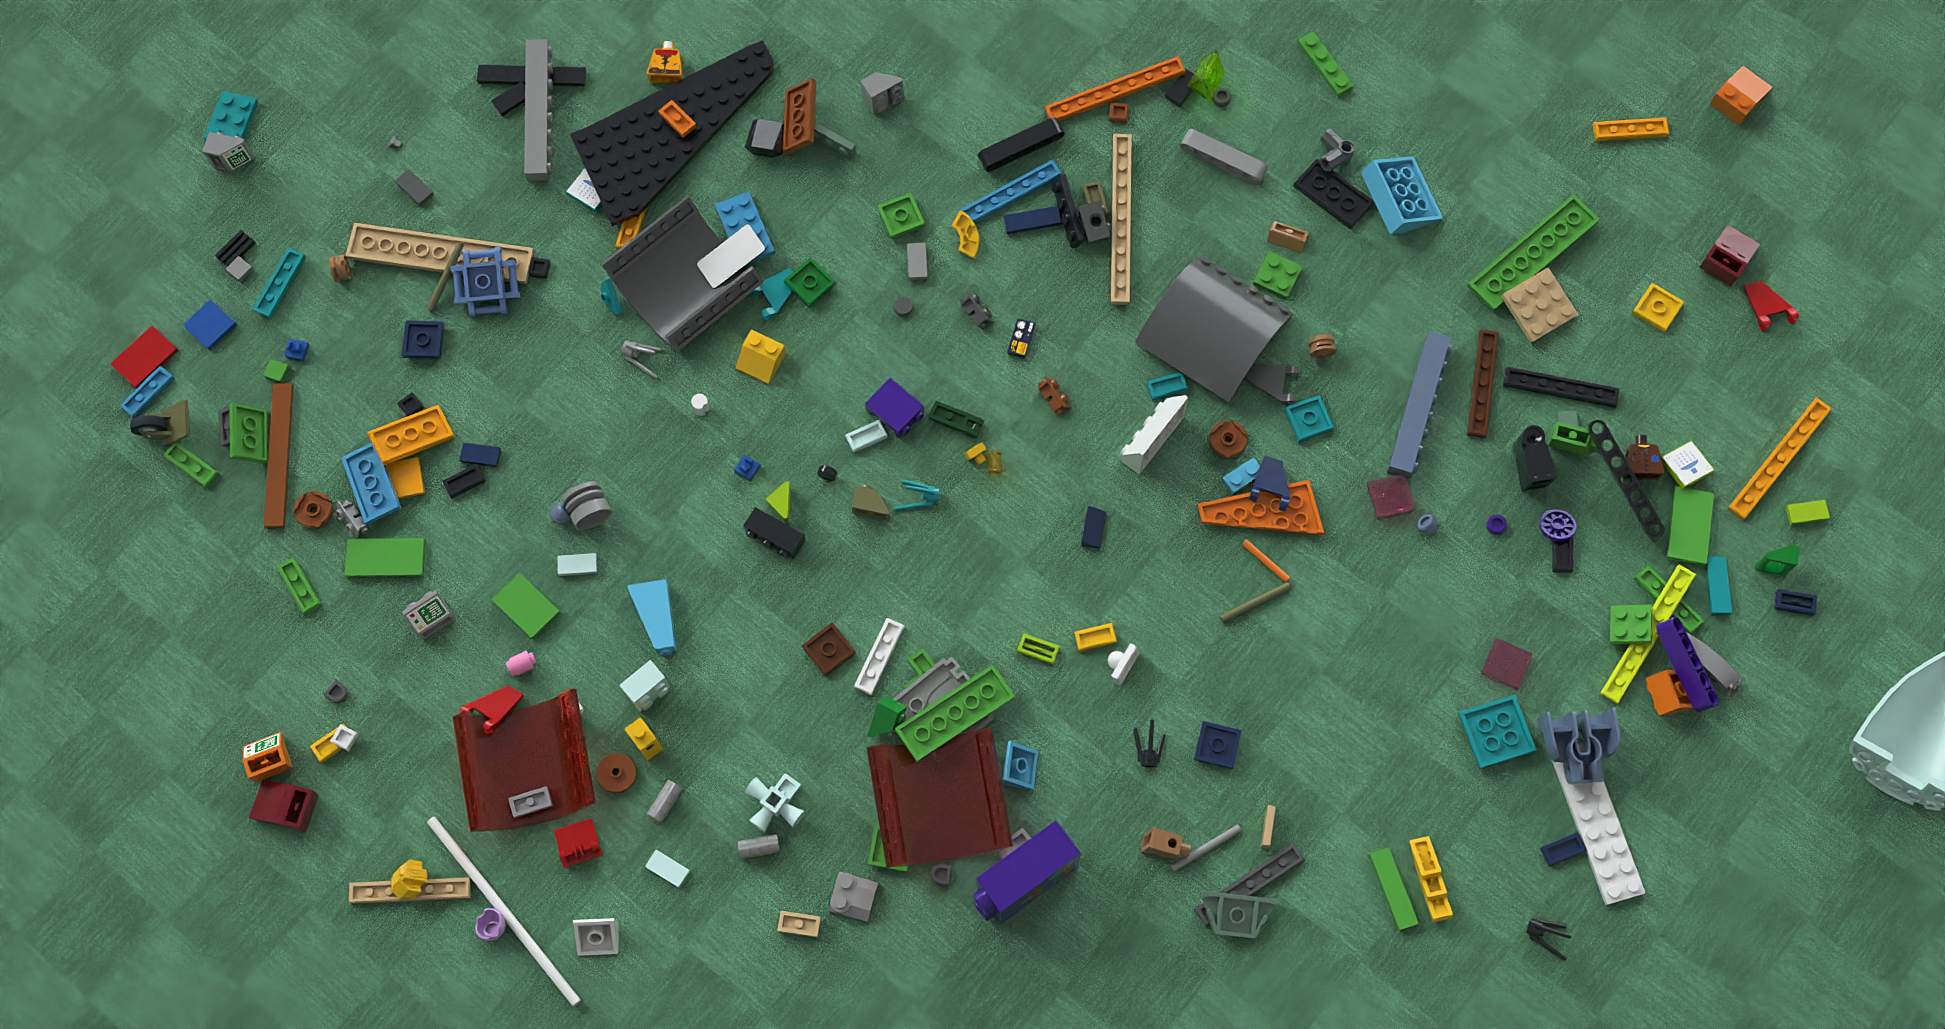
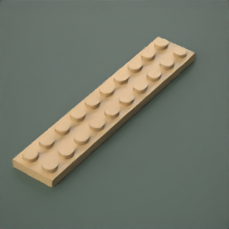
M354 223L346 257L352 260L444 272L457 242L463 243L464 247L455 266L464 264V250L472 252L501 247L502 261L517 260V266H515L517 283L527 285L534 249ZM495 257L471 259V263L495 261ZM503 267L504 281L510 282L508 267Z

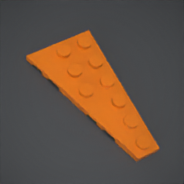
M1309 480L1288 484L1290 500L1286 511L1279 510L1282 497L1260 490L1256 502L1249 500L1250 493L1197 504L1202 524L1324 535Z

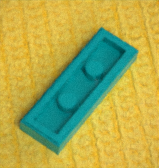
M1707 557V564L1705 566L1711 615L1731 614L1732 606L1726 557Z

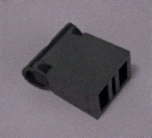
M1537 425L1527 427L1513 444L1522 491L1548 487L1557 478L1548 445L1545 443L1544 430Z

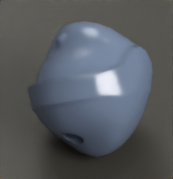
M557 503L550 512V517L556 524L562 525L571 519V513L567 511L564 504Z

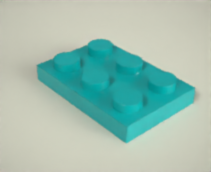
M222 91L204 139H207L209 132L215 134L220 132L230 137L239 136L244 139L258 104L257 99Z

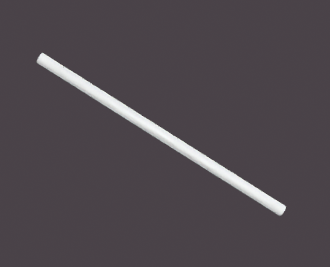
M432 817L429 819L427 824L493 907L503 915L508 926L573 1007L579 1004L581 999L437 818Z

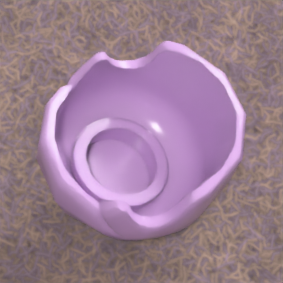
M494 908L484 909V913L477 917L475 930L477 936L484 941L498 939L504 933L506 927L505 919Z

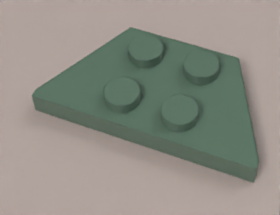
M1200 890L1213 933L1220 935L1256 938L1261 925L1266 922L1269 917L1268 914L1278 902L1277 899Z

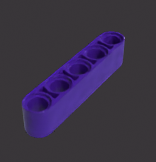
M1673 617L1657 624V633L1693 708L1697 712H1702L1717 706L1719 701L1716 692L1681 620Z

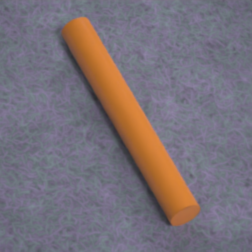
M1244 541L1242 546L1285 583L1291 578L1250 541Z

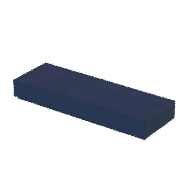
M1057 206L1004 215L1007 234L1061 225Z

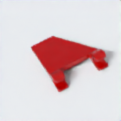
M1759 281L1743 286L1762 331L1768 330V326L1771 325V321L1767 316L1786 311L1789 323H1795L1799 318L1797 310L1764 282Z
M507 685L462 706L459 709V713L464 720H468L471 717L474 709L490 719L483 724L484 732L492 735L498 724L524 695Z

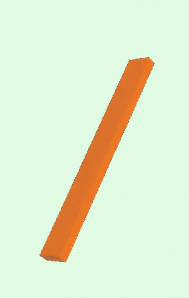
M1179 56L1047 105L1045 106V111L1048 118L1055 117L1059 122L1184 75L1185 69Z

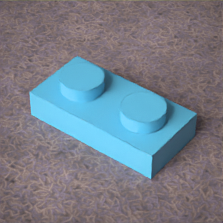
M1253 457L1224 476L1222 481L1234 495L1256 480L1260 465Z

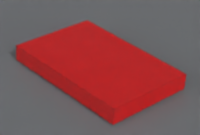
M151 325L110 364L137 389L159 366L162 367L179 350Z

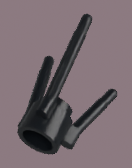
M1151 719L1148 750H1144V753H1142L1138 730L1136 727L1133 730L1138 752V762H1141L1142 767L1153 768L1157 767V763H1160L1165 734H1162L1156 752L1153 750L1154 719Z
M1531 918L1526 933L1531 934L1529 939L1538 942L1553 954L1566 961L1567 958L1538 936L1543 937L1545 931L1570 939L1572 937L1570 934L1547 927L1552 926L1566 929L1567 925L1539 918Z

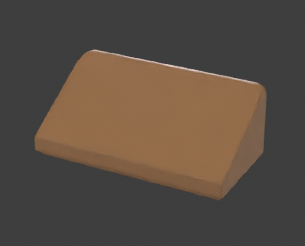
M1274 221L1267 241L1301 253L1309 233Z

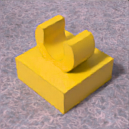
M983 442L963 453L967 460L974 458L977 464L986 461V458L981 453L986 450Z

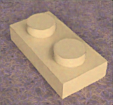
M781 911L777 931L818 938L821 917Z

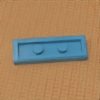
M159 366L120 407L133 418L137 417L175 378L163 367Z

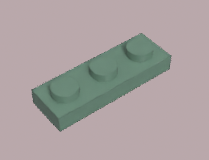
M815 122L814 139H819L829 148L837 149L843 156L848 155L851 158L855 156L856 145Z

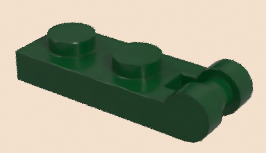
M935 401L928 416V419L967 434L975 439L979 435V428L984 423V420L939 401ZM967 423H973L972 427H968Z

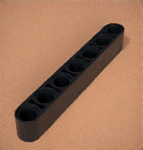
M1602 420L1591 421L1587 428L1588 433L1645 534L1653 539L1660 538L1664 534V526L1610 430ZM1595 423H1599L1602 426V431L1599 434H1595L1592 431V426ZM1604 440H1609L1612 444L1611 449L1608 451L1602 448ZM1616 456L1621 459V465L1617 468L1611 464L1612 458ZM1627 473L1630 475L1631 481L1624 485L1621 482V476ZM1637 490L1640 493V499L1632 501L1630 498L1631 492ZM1644 507H1647L1650 511V515L1647 518L1640 516V511ZM1654 524L1659 526V532L1656 535H1652L1649 531L1650 527Z

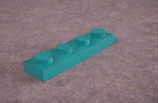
M289 247L287 248L252 309L255 313L271 319L306 258L304 253Z

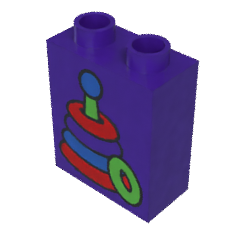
M1055 820L976 878L977 892L972 895L974 898L973 904L986 921L995 916L999 923L1002 924L1077 869L1081 853Z

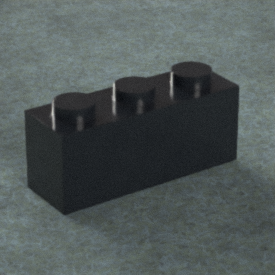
M756 507L743 525L745 534L749 538L761 540L765 547L777 549L778 553L785 558L791 557L794 559L806 541L803 533Z

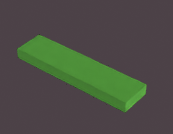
M1650 565L1633 578L1655 601L1667 584ZM1683 599L1680 600L1671 615V618L1677 617L1681 620L1686 632L1689 634L1693 633L1705 622Z
M1389 847L1370 853V859L1398 930L1401 931L1418 925V920Z

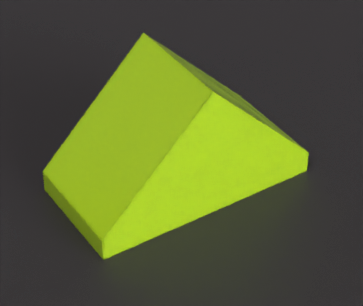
M788 481L784 482L766 498L767 505L785 524H789L791 485Z

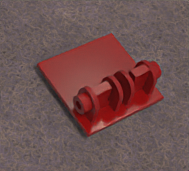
M592 818L553 830L559 849L558 855L560 861H562L563 868L603 856Z

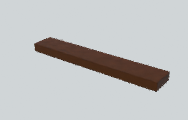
M1479 330L1467 436L1487 437L1499 332Z

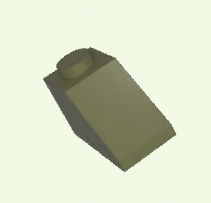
M868 485L856 486L851 506L852 513L890 521V511L877 491Z

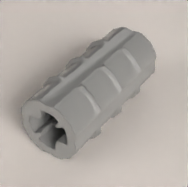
M667 780L659 795L656 796L657 798L651 805L647 815L662 823L683 789L676 783Z
M767 835L738 841L740 859L780 852L778 835Z

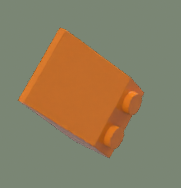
M1742 66L1720 88L1710 104L1740 125L1772 89V86Z

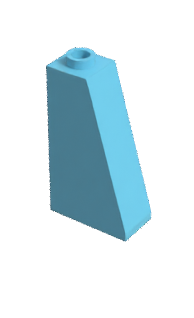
M667 580L628 585L630 595L657 654L670 655L672 652L677 651Z

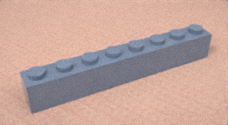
M1428 331L1387 473L1407 479L1410 478L1412 473H1416L1418 463L1415 462L1416 457H1420L1423 445H1420L1422 439L1425 440L1428 432L1425 426L1426 422L1430 423L1433 412L1430 411L1431 405L1435 406L1438 397L1435 391L1436 388H1440L1443 378L1440 377V373L1445 371L1447 361H1444L1445 355L1449 356L1452 345L1449 344L1451 337Z

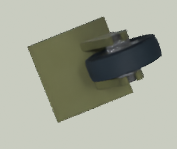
M183 400L161 411V414L145 413V415L133 418L130 421L131 432L143 436V438L163 439V447L188 437L190 432L188 400Z

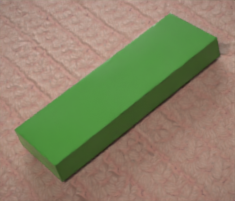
M177 442L173 443L163 454L166 459L205 488H208L220 475L216 470Z
M294 557L277 566L304 615L322 606Z

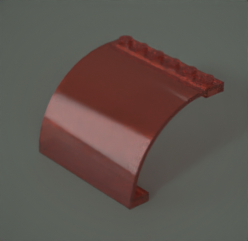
M570 688L551 700L510 711L498 724L492 735L484 732L483 724L490 720L484 715L471 716V711H463L452 717L470 832L497 831L539 824L576 813L596 804L576 689ZM545 786L549 788L553 803L552 807L517 818L513 817L508 798Z
M992 727L960 734L918 762L914 760L904 744L888 746L887 743L866 747L886 868L935 862L1013 847Z

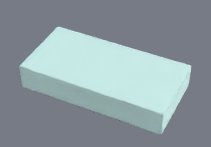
M880 420L845 435L853 453L888 438Z
M596 553L558 556L559 576L597 573Z
M655 850L645 866L678 888L681 887L690 873L689 869L658 850Z

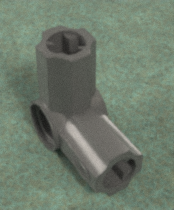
M1328 129L1321 136L1320 140L1331 152L1321 157L1320 163L1325 171H1332L1341 164H1348L1351 161L1355 145L1349 140H1343L1333 129Z

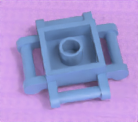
M501 247L472 252L464 250V264L450 266L451 272H453L455 288L454 304L468 303L470 317H476L478 314L499 312L507 314L508 306L506 299L520 298L515 267L517 266V260L502 261ZM495 257V261L471 263V259ZM503 267H508L511 292L508 293L505 292ZM462 271L464 277L465 297H463L462 293V283L460 272ZM499 300L500 305L475 306V302Z

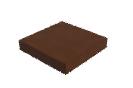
M833 622L801 645L825 677L856 654V651Z

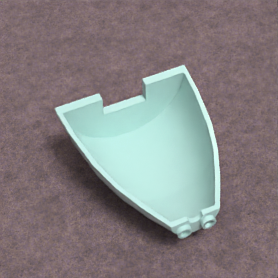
M1945 651L1905 675L1886 693L1859 729L1849 749V753L1853 755L1852 762L1856 769L1863 771L1867 775L1866 779L1878 789L1910 805L1916 802L1923 804L1926 809L1937 811L1945 808Z

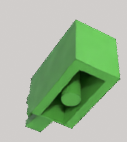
M1558 421L1553 425L1548 447L1583 456L1587 453L1592 454V452L1600 453L1587 429ZM1602 442V448H1603V450H1604L1605 442Z

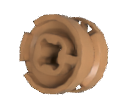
M342 254L337 258L335 256L329 257L330 271L334 281L339 282L341 279H351L350 266L346 255Z
M1322 334L1315 336V339L1310 338L1308 340V346L1311 348L1309 351L1312 358H1326L1336 353V346L1333 345L1335 342L1334 336Z

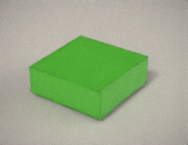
M271 359L263 376L282 383L290 367L287 364Z

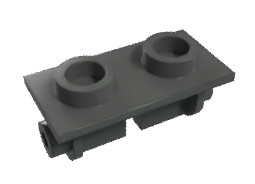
M966 292L968 297H963L960 300L961 306L968 315L974 311L976 312L971 318L978 328H986L988 321L994 323V320L991 318L993 314L988 308H983L980 304L982 301L978 295Z

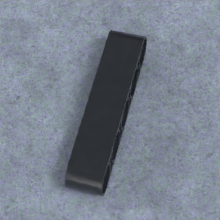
M1052 117L981 150L977 156L986 172H990L1058 141L1065 133L1057 119Z

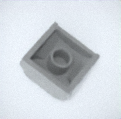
M840 872L832 894L829 912L868 922L879 883L853 876L850 873Z

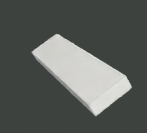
M886 618L854 685L855 689L868 695H873L905 625Z

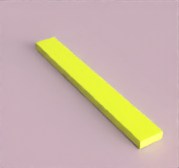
M1681 565L1676 567L1652 607V644H1630L1600 692V695L1615 704L1619 703L1659 637L1656 630L1657 624L1671 617L1696 576L1695 573Z

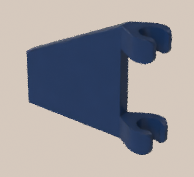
M1264 455L1249 500L1256 502L1259 492L1262 490L1282 497L1279 510L1286 511L1290 494L1283 461Z

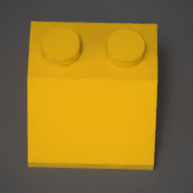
M751 330L742 345L736 370L769 385L786 355L785 346Z

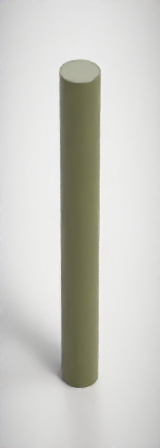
M457 242L426 309L434 311L452 273L450 266H455L464 247L463 243Z
M1286 582L1220 615L1219 618L1224 623L1291 589V586Z

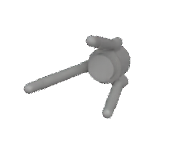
M626 340L621 349V354L626 356L625 360L632 362L648 375L657 379V375L633 358H637L640 351L655 354V351L661 352V348Z

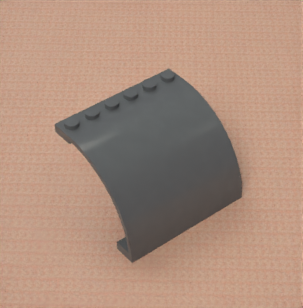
M685 196L600 264L637 313L677 352L763 283L755 268L751 266L747 269L743 266L716 288L710 285L697 266V263L721 245L722 242L702 218L688 196Z
M1200 255L1179 274L1165 292L1140 331L1135 343L1230 402L1238 393L1239 385L1260 353L1276 332L1292 318L1294 313L1288 307L1276 303L1272 297L1260 293L1256 287L1247 285L1240 277L1231 275L1224 267L1215 265L1208 257Z

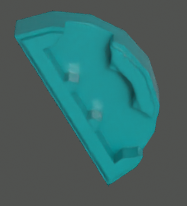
M609 278L602 281L600 295L602 301L614 314L623 313L612 279Z

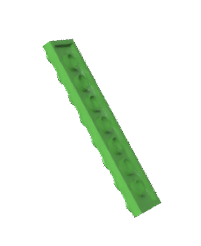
M1573 194L1471 280L1467 287L1494 312L1504 303L1501 297L1502 294L1541 272L1594 227L1600 219Z

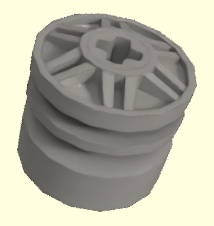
M591 481L577 485L567 491L562 497L567 511L571 513L570 518L576 530H587L598 526L612 514L607 500L603 499L604 494L598 482Z

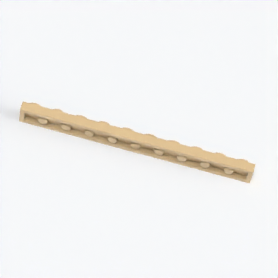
M1113 134L1111 304L1129 305L1132 134Z

